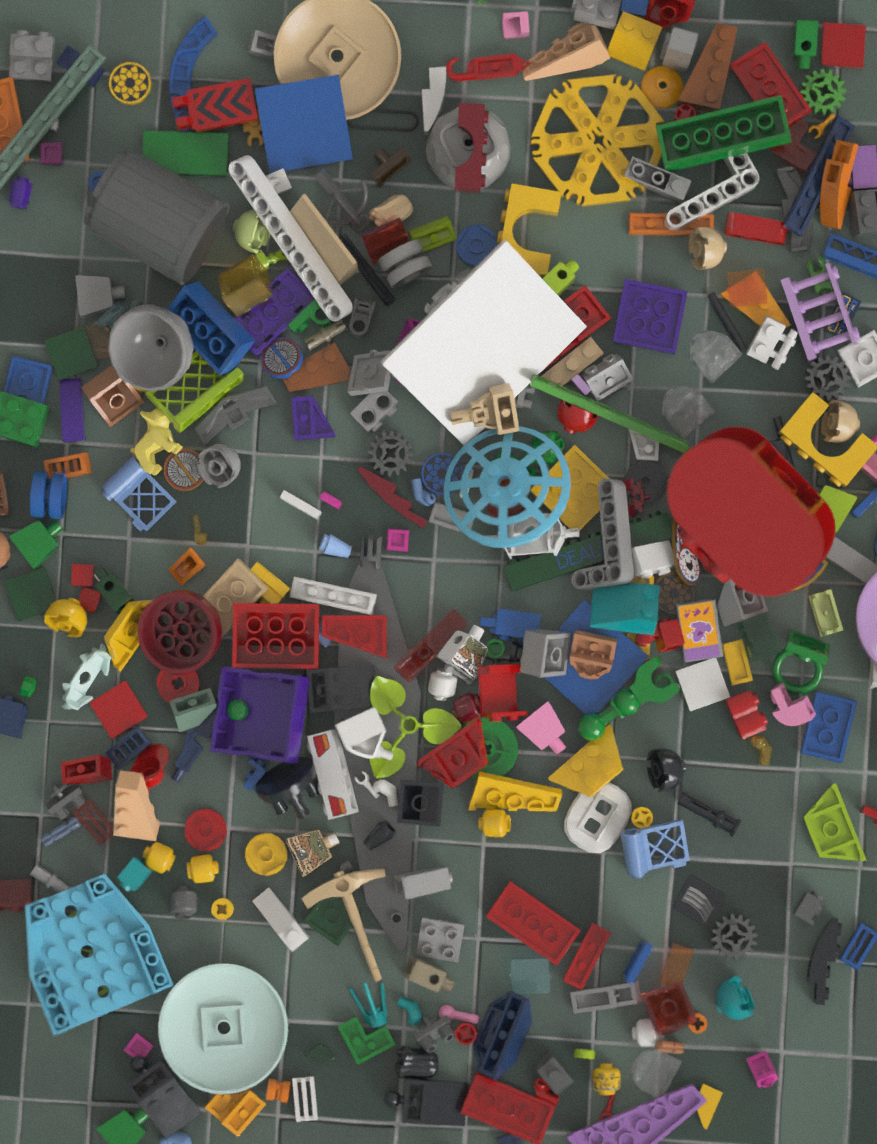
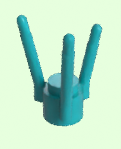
M365 981L362 983L371 1008L368 1010V1013L354 990L349 988L350 994L362 1012L366 1023H369L371 1028L387 1023L386 1017L389 1015L386 1009L383 983H380L382 1010L380 1007H375L367 983Z

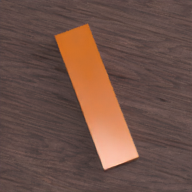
M629 213L628 235L690 236L691 231H696L694 229L696 227H710L714 229V214H706L680 230L672 231L668 230L664 224V219L668 213ZM672 215L669 217L672 224L677 225L680 223L678 216Z

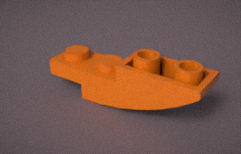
M836 140L832 159L826 160L820 194V219L823 226L841 229L852 189L848 187L858 149V145L855 143Z

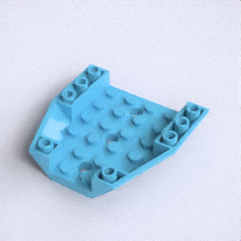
M106 874L25 906L29 976L53 1036L173 986L150 926ZM67 906L75 908L76 915L73 918L65 915L64 911ZM83 946H89L92 949V955L89 958L81 955V948ZM99 986H105L108 989L107 997L101 998L98 996L97 989Z

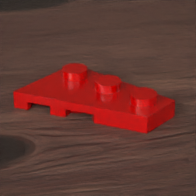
M322 615V637L387 658V615Z

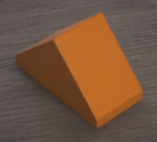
M190 548L168 571L179 585L183 586L207 565L195 550Z

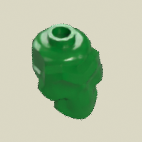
M540 432L551 439L561 451L564 449V440L558 432ZM534 436L531 441V447L536 449L545 442ZM552 449L541 455L545 463L548 464L555 462L557 458ZM525 451L524 457H526L529 453ZM534 460V461H533L531 464H529V465H535V464H538V462H537L536 460Z

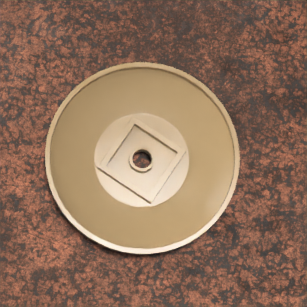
M305 0L288 14L278 31L274 45V65L280 84L339 74L346 120L372 111L389 95L399 75L401 47L394 25L388 16L370 0ZM334 50L342 51L343 58L341 61L334 62L331 59V53Z

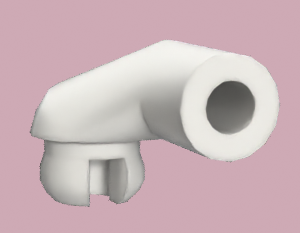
M383 779L373 784L375 792H381L387 796L389 807L399 804L397 790L393 784Z

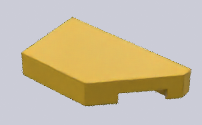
M703 1083L699 1092L707 1102L698 1108L697 1112L703 1128L707 1129L723 1092Z

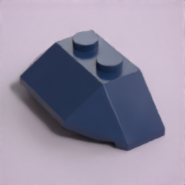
M509 991L506 995L489 1005L474 1042L475 1057L478 1064L477 1071L497 1080L516 1062L532 1024L530 999Z

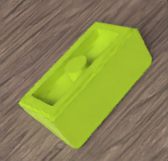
M448 216L409 230L412 241L418 239L424 249L423 252L457 240Z

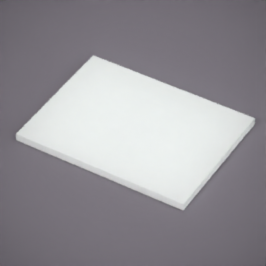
M503 240L381 363L465 445L485 427H474L472 422L452 425L450 412L468 409L470 402L477 401L480 396L489 392L488 387L510 383L515 398L530 383L532 375H538L587 326L507 241Z

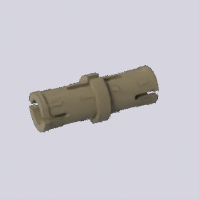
M340 319L325 328H319L320 331L304 338V341L311 351L326 341L327 343L330 342L331 338L347 329Z

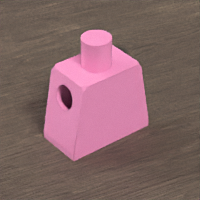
M546 702L516 726L540 750L549 745L557 755L566 748L559 738L565 730L549 702Z

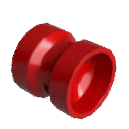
M462 1022L458 1024L455 1030V1037L460 1044L469 1045L476 1039V1028L472 1023Z

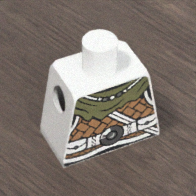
M473 625L468 634L459 630L455 631L437 657L444 663L451 664L454 670L475 680L478 675L477 666L482 665L488 651L487 647L479 642L484 630Z

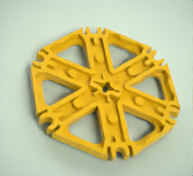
M616 74L567 80L571 86L570 89L567 83L563 82L562 87L565 89V92L559 93L554 89L553 94L557 99L550 92L531 138H540V140H531V145L537 144L540 147L538 151H532V156L541 155L538 158L533 157V160L558 192H562V198L565 191H568L566 195L567 201L571 195L578 197L576 205L581 203L582 198H585L582 206L631 201L627 192L634 199L636 198L633 192L634 188H639L642 193L645 191L643 186L624 177L629 161L620 149L651 146L653 155L649 163L655 166L658 165L662 155L660 143H658L656 124L664 123V120L636 83L632 90H629L632 85L631 80H629L626 86L620 84L622 76L617 77L616 83H613ZM604 85L608 89V94L596 119L578 92L583 87ZM629 99H636L649 115V121L646 124L617 127ZM555 107H560L578 132L547 134L545 132V125L551 111ZM594 134L598 137H604L602 141L603 146L599 143L596 145L594 144ZM581 154L569 181L560 180L548 162L551 157ZM600 163L604 165L619 185L617 192L600 195L591 193L590 186Z

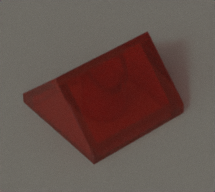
M682 981L641 995L656 1036L676 1033L697 1022Z

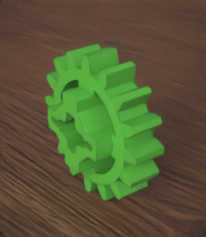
M821 69L820 74L814 70L812 77L807 75L805 78L808 83L802 82L801 87L805 90L800 91V94L805 96L804 100L810 108L814 109L815 115L818 111H821L822 116H825L827 110L832 114L834 113V107L840 109L841 105L839 102L845 101V97L841 96L847 92V89H841L845 82L838 81L839 74L835 77L832 76L833 70H830L828 74L825 73L824 69ZM824 79L821 83L813 84V82L816 80ZM831 82L836 87V90H833ZM822 88L826 90L824 96L820 95ZM810 94L813 95L815 102L811 99ZM827 101L832 102V101H834L833 103H831V104H829V105H823L824 102H827Z

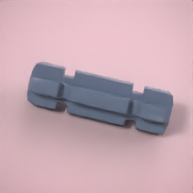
M72 817L67 820V823L64 822L51 830V833L41 836L42 843L45 846H49L54 843V840L57 841L69 834L72 829L75 830L80 827L81 824L78 818Z

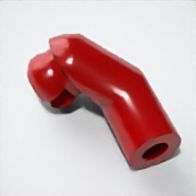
M542 1077L537 1078L534 1081V1088L538 1098L556 1106L560 1096L550 1091L548 1084Z

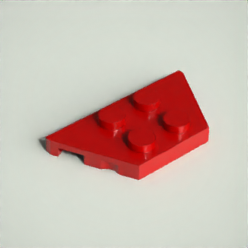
M480 718L471 722L419 759L417 767L424 768L431 773V776L441 779L444 784L453 789L487 766L488 762Z

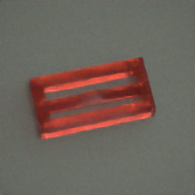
M90 798L73 812L100 845L113 835L114 826ZM88 805L105 823V825L111 830L109 833L106 832V830L87 810L86 807ZM81 811H83L86 814V816L104 835L103 838H101L96 833V831L90 826V824L84 819V817L80 814Z

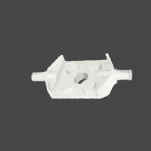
M545 513L544 515L547 518L551 513ZM531 515L521 522L507 525L508 538L523 535L528 530L535 529L540 523ZM558 519L551 529L539 538L520 546L503 549L510 560L515 555L553 552L554 556H557L565 539L568 537H579V528L566 529ZM499 532L498 535H489L487 537L499 538Z

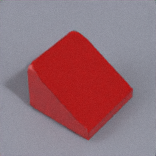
M83 587L78 601L84 610L96 614L103 595L100 592Z

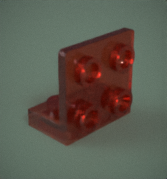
M31 879L0 880V911H3L4 907H10V911H23L26 905L31 904Z

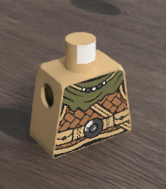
M320 829L286 839L303 877L330 859L332 855L329 848L340 844L335 832L323 837Z

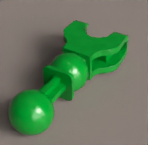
M659 656L652 658L638 668L635 683L629 687L630 689L618 691L613 701H609L612 704L598 715L589 713L581 717L578 722V732L582 738L589 741L597 740L604 734L605 725L616 717L620 716L622 719L624 718L623 716L635 714L640 704L642 705L647 701L663 703L681 689L677 683H672L665 688H658L653 684L651 676L653 671L661 664Z

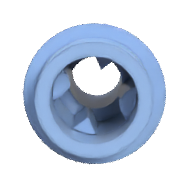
M324 534L319 546V550L323 551V554L345 558L349 557L352 546H349L332 534Z

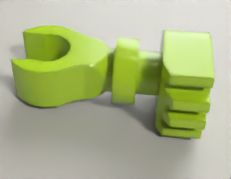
M281 248L274 254L272 252L268 253L267 257L261 251L257 254L255 253V259L261 272L270 269L269 264L275 265L277 261H289L286 256H283Z

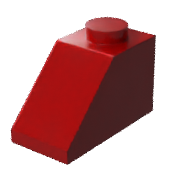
M98 754L61 762L62 783L95 784L112 780L111 760Z

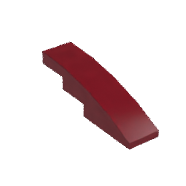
M359 466V474L388 506L408 521L422 529L425 528L428 521L410 512L413 504L395 494L398 488L397 485Z

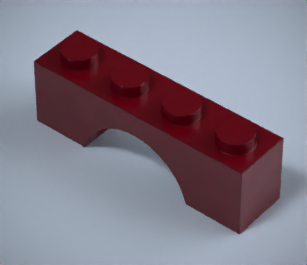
M459 103L458 129L470 136L474 150L468 161L456 166L455 192L480 193L481 187H485L486 174H481L482 166H486L487 153H482L483 145H487L488 132H483L484 123H488L489 110H485V104Z

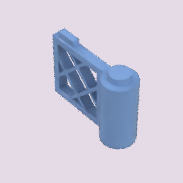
M132 456L101 486L104 489L101 493L109 501L114 499L134 519L131 523L140 532L143 529L147 532L177 502L149 473L140 467V464ZM147 478L153 483V493H140V483ZM138 486V493H131ZM155 486H156L162 493H155ZM128 495H138V508H128L122 501ZM140 495H153V508H140ZM155 495H165L171 502L165 508H155ZM131 510H138V517ZM140 510H153V520L147 526L140 520ZM155 510H162V511L155 517Z
M682 819L640 829L630 828L620 833L627 874L632 876V878L644 877L645 873L649 870L670 865L673 868L686 866V862L690 861ZM678 826L679 834L675 840L666 835L670 828ZM656 831L660 836L655 844H652L648 841L647 833ZM664 837L672 842L666 852L658 848ZM678 845L682 848L683 856L674 858L670 853ZM655 850L664 854L659 862L652 863L651 856Z

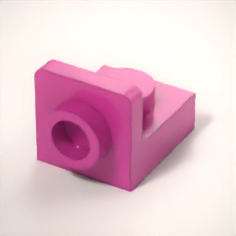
M766 1050L746 1059L758 1088L769 1087L778 1080Z

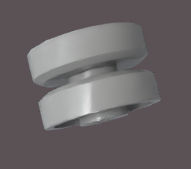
M418 239L393 249L378 260L384 272L391 271L387 276V280L392 288L415 280L433 267L427 256H420L424 249Z

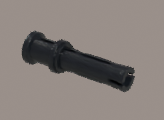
M684 792L677 805L712 822L715 828L719 827L727 831L731 837L734 836L742 821L728 816L724 810L717 811Z

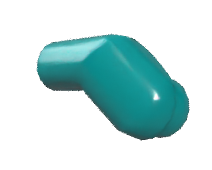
M400 996L397 1006L407 1010L409 1017L407 1021L410 1025H418L422 1019L419 1005L410 999Z

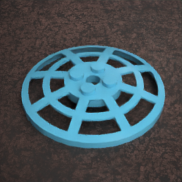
M519 426L520 431L516 432L529 433L540 438L545 443L533 449L524 443L512 441L513 432L504 434L502 442L491 444L477 451L473 447L475 443L488 436L497 434L496 429H491L475 436L455 455L445 476L444 501L453 523L468 538L490 547H516L539 538L558 521L565 510L570 495V471L561 450L544 434L534 429ZM511 447L522 449L529 453L521 461L510 458ZM502 448L501 458L490 462L484 457L486 453ZM550 449L554 451L560 462L562 478L549 477L547 465L541 455ZM465 452L468 453L472 459L465 467L462 480L450 482L457 462ZM536 460L541 468L542 477L530 476L526 467ZM478 462L484 468L480 478L468 479L471 469ZM503 479H510V484L507 487H500V482ZM531 485L542 486L535 502L532 503L527 498ZM549 486L562 487L557 505L546 518L538 508L545 500ZM479 487L482 497L475 505L472 504L469 498L467 488ZM461 489L463 501L469 510L462 520L457 517L452 507L449 491ZM489 503L499 508L498 518L487 516L480 511ZM521 504L526 509L516 516L507 518V508ZM531 515L540 523L535 529L523 535L508 538L507 525L521 522ZM475 517L485 523L498 525L499 538L480 535L469 529L468 526Z

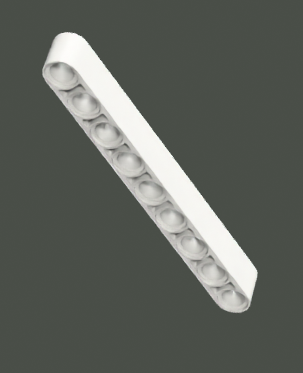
M245 155L229 164L230 175L326 316L332 321H338L349 315L353 309L350 299L251 156Z

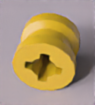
M637 807L631 813V822L638 828L648 827L653 821L651 811L645 807Z
M220 898L212 904L211 911L216 919L225 920L233 914L234 906L229 899Z

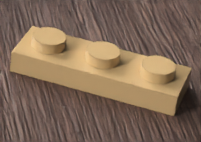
M590 337L541 377L564 386L604 353Z

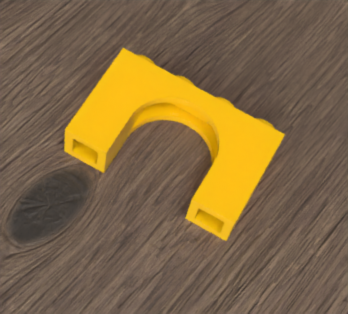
M511 183V189H506L504 199L505 202H508L507 210H502L501 216L504 229L503 231L499 230L497 243H501L503 240L507 241L541 278H544L548 274L551 254L523 249L516 243L512 229L516 220L527 213L558 216L562 192Z
M812 392L778 434L781 435L780 439L784 440L787 446L793 445L798 449L796 453L804 460L810 459L814 463L813 467L822 474L823 472L827 473L830 476L829 480L835 486L840 487L841 485L844 488L877 450V445L862 433L843 455L828 457L819 453L812 444L811 431L815 422L829 405Z

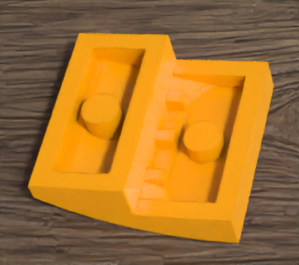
M249 1088L237 1093L214 1094L204 1107L238 1137L266 1103Z

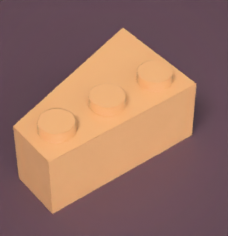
M120 771L115 793L113 836L156 841L160 823L154 814V806L150 803L149 792L142 773Z

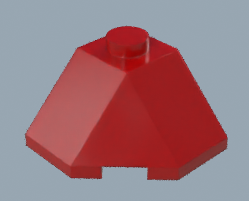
M651 0L644 20L662 27V30L670 28L671 25L679 22L680 24L687 22L696 1Z

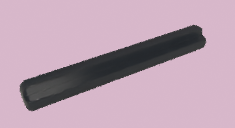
M346 234L340 236L339 239L356 260L358 270L386 306L390 305L395 300L394 296Z

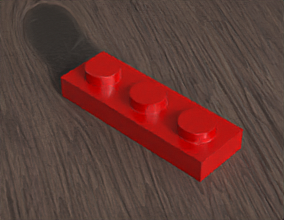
M591 923L563 981L580 990L583 989L611 932Z

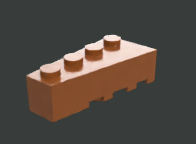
M716 23L678 99L677 106L688 104L695 110L709 113L720 110L738 27Z

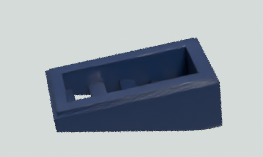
M137 726L105 753L119 770L152 742L142 729ZM135 734L142 741L143 744L141 746L133 738ZM128 740L136 747L135 751L127 744ZM123 745L130 755L126 756L120 746ZM117 750L124 760L120 762L113 752Z

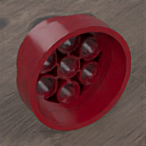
M172 590L160 595L145 607L139 619L138 640L143 653L152 664L166 672L181 674L200 668L211 660L221 643L222 624L218 612L211 602L193 591ZM179 602L185 604L186 612L180 611L178 607ZM198 611L205 614V621H201L198 618ZM163 614L169 617V624H165L163 622ZM182 623L189 627V633L182 631ZM201 632L207 634L208 642L202 641L200 637ZM165 636L171 637L172 645H168L165 642ZM185 644L191 647V654H187L184 651Z

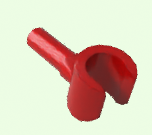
M615 1095L609 1096L605 1110L600 1113V1121L605 1115L612 1116L611 1110Z

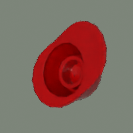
M162 744L148 746L138 755L134 765L131 767L129 772L142 773L148 791L163 780V768L168 760L169 750Z

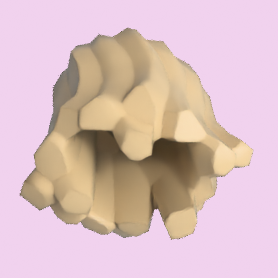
M395 194L379 206L371 209L369 219L371 221L374 220L376 226H378V232L387 234L392 232L400 222L411 215L413 206L405 195Z

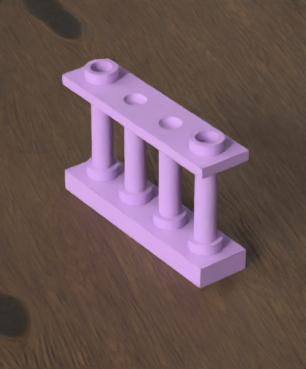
M831 263L825 264L826 272L801 281H792L789 277L781 280L808 361L817 359V353H820L822 349L850 339L853 345H858L857 339H860L857 326H852L837 279L840 278L836 266L832 267ZM829 279L831 280L833 292L805 302L798 300L796 293H799V290ZM836 299L838 300L840 312L812 322L805 321L803 313H806V310ZM844 319L848 332L819 342L812 341L810 333H813V330Z

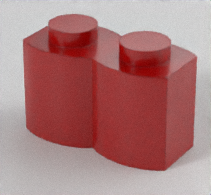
M750 690L725 699L741 739L766 730L765 725L768 722L764 713H759L756 705L760 703L755 692L751 693Z

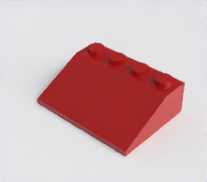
M233 603L232 668L318 669L319 604Z

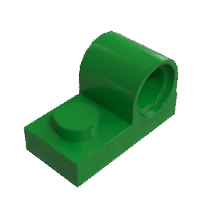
M313 300L288 324V328L294 334L297 331L301 333L308 327L309 320L320 327L328 325L331 320L328 317L324 320L316 319V313L322 310L316 300Z

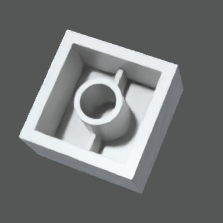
M375 707L335 725L345 749L351 753L365 758L383 757L388 760L392 759L394 752L383 749L384 746L380 745L386 730Z

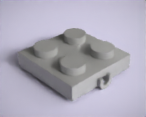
M370 350V353L354 355L347 389L351 396L388 391L391 372L381 361L391 350L381 352Z

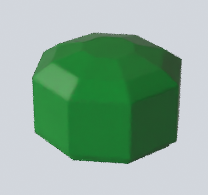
M493 638L486 643L488 657L498 659L504 655L506 647L502 640Z
M25 676L20 688V695L32 696L36 689V679Z
M234 699L228 704L227 714L230 719L242 721L248 716L249 707L245 701Z

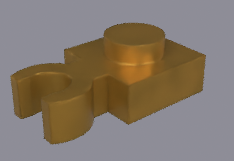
M257 110L259 121L243 124L244 133H250L247 139L249 148L252 147L253 139L260 141V147L264 145L263 137L259 134V132H262L259 110Z

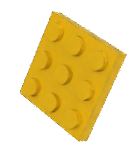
M574 445L564 455L570 471L571 488L567 505L559 520L569 529L579 528L580 531L600 511L598 484L602 479L609 477ZM559 461L549 470V477L562 478V469ZM535 485L530 491L538 497L542 486ZM549 486L543 504L551 512L558 503L562 487Z

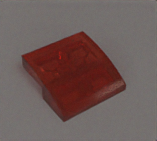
M400 217L361 235L373 265L378 263V260L388 252L409 242Z

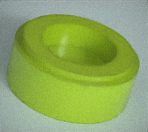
M575 1049L573 1057L595 1059L594 1050Z

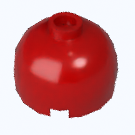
M562 399L557 407L559 422L564 425L563 429L571 434H575L576 431H589L599 418V415Z

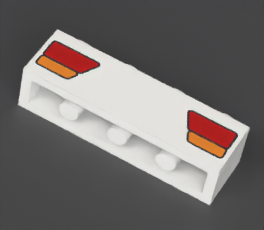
M334 729L307 736V748L313 757L319 781L317 785L318 791L323 796V811L328 816V820L359 812L337 730Z

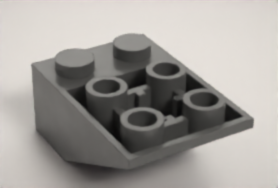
M877 189L852 192L848 200L852 238L877 235Z

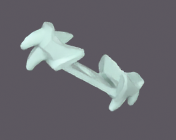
M100 644V649L92 648L90 654L85 653L80 656L83 662L70 683L62 684L65 695L62 698L66 702L62 705V708L79 710V708L93 699L92 696H86L87 690L100 670L103 671L105 676L109 672L111 656L108 654L104 644ZM83 672H89L88 680L80 684V675Z

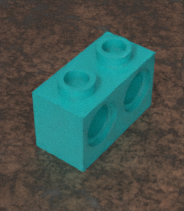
M136 856L117 878L121 880L119 884L124 889L136 891L153 870L146 867L145 861Z

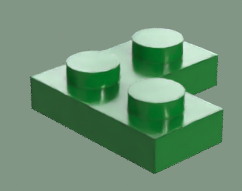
M357 1016L338 1026L357 1065L396 1045L386 1025L368 1035L365 1033Z

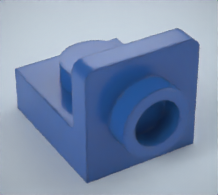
M250 757L248 762L257 770L255 772L251 770L244 778L246 783L243 786L252 791L267 770L265 769L266 764L259 758L253 759Z

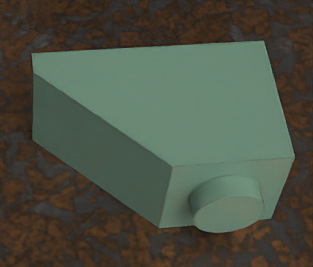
M211 688L169 701L179 732L200 726L217 706Z

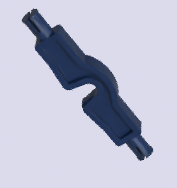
M218 697L215 700L217 706L201 725L191 728L187 732L184 742L185 747L175 763L177 769L171 777L172 780L179 783L184 772H189L193 763L203 751V746L195 741V736L211 737L218 710Z

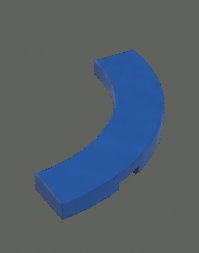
M206 16L188 31L180 46H178L172 61L169 77V94L176 118L189 116L188 108L175 110L172 98L186 96L185 93L191 89L192 72L199 54L218 35ZM192 128L183 129V132H187Z

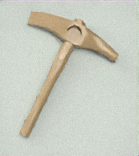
M385 868L361 870L344 874V871H338L333 874V879L311 890L301 899L307 909L323 899L342 897L369 966V971L374 982L382 979L379 967L365 934L352 892L368 881L386 877Z

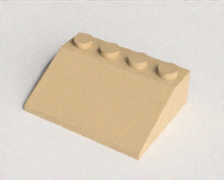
M306 194L302 195L290 213L339 285H341L358 272L357 262Z

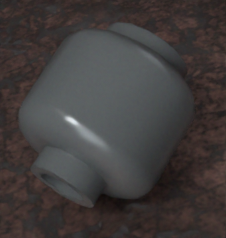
M187 886L177 887V891L172 892L169 896L170 913L175 915L177 919L192 918V915L197 912V894Z

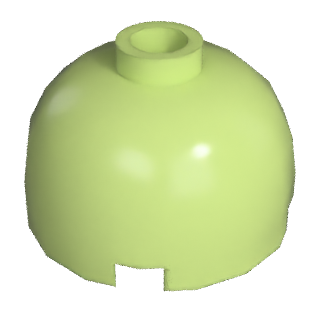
M255 210L244 212L239 219L235 220L233 225L236 241L243 249L257 254L262 251L259 250L262 245H267L271 234Z

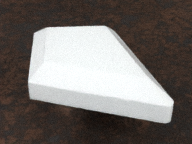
M629 429L636 460L658 461L659 442Z

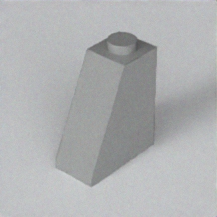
M444 866L393 875L396 895L403 899L451 889L450 883H453L451 871H448V867Z

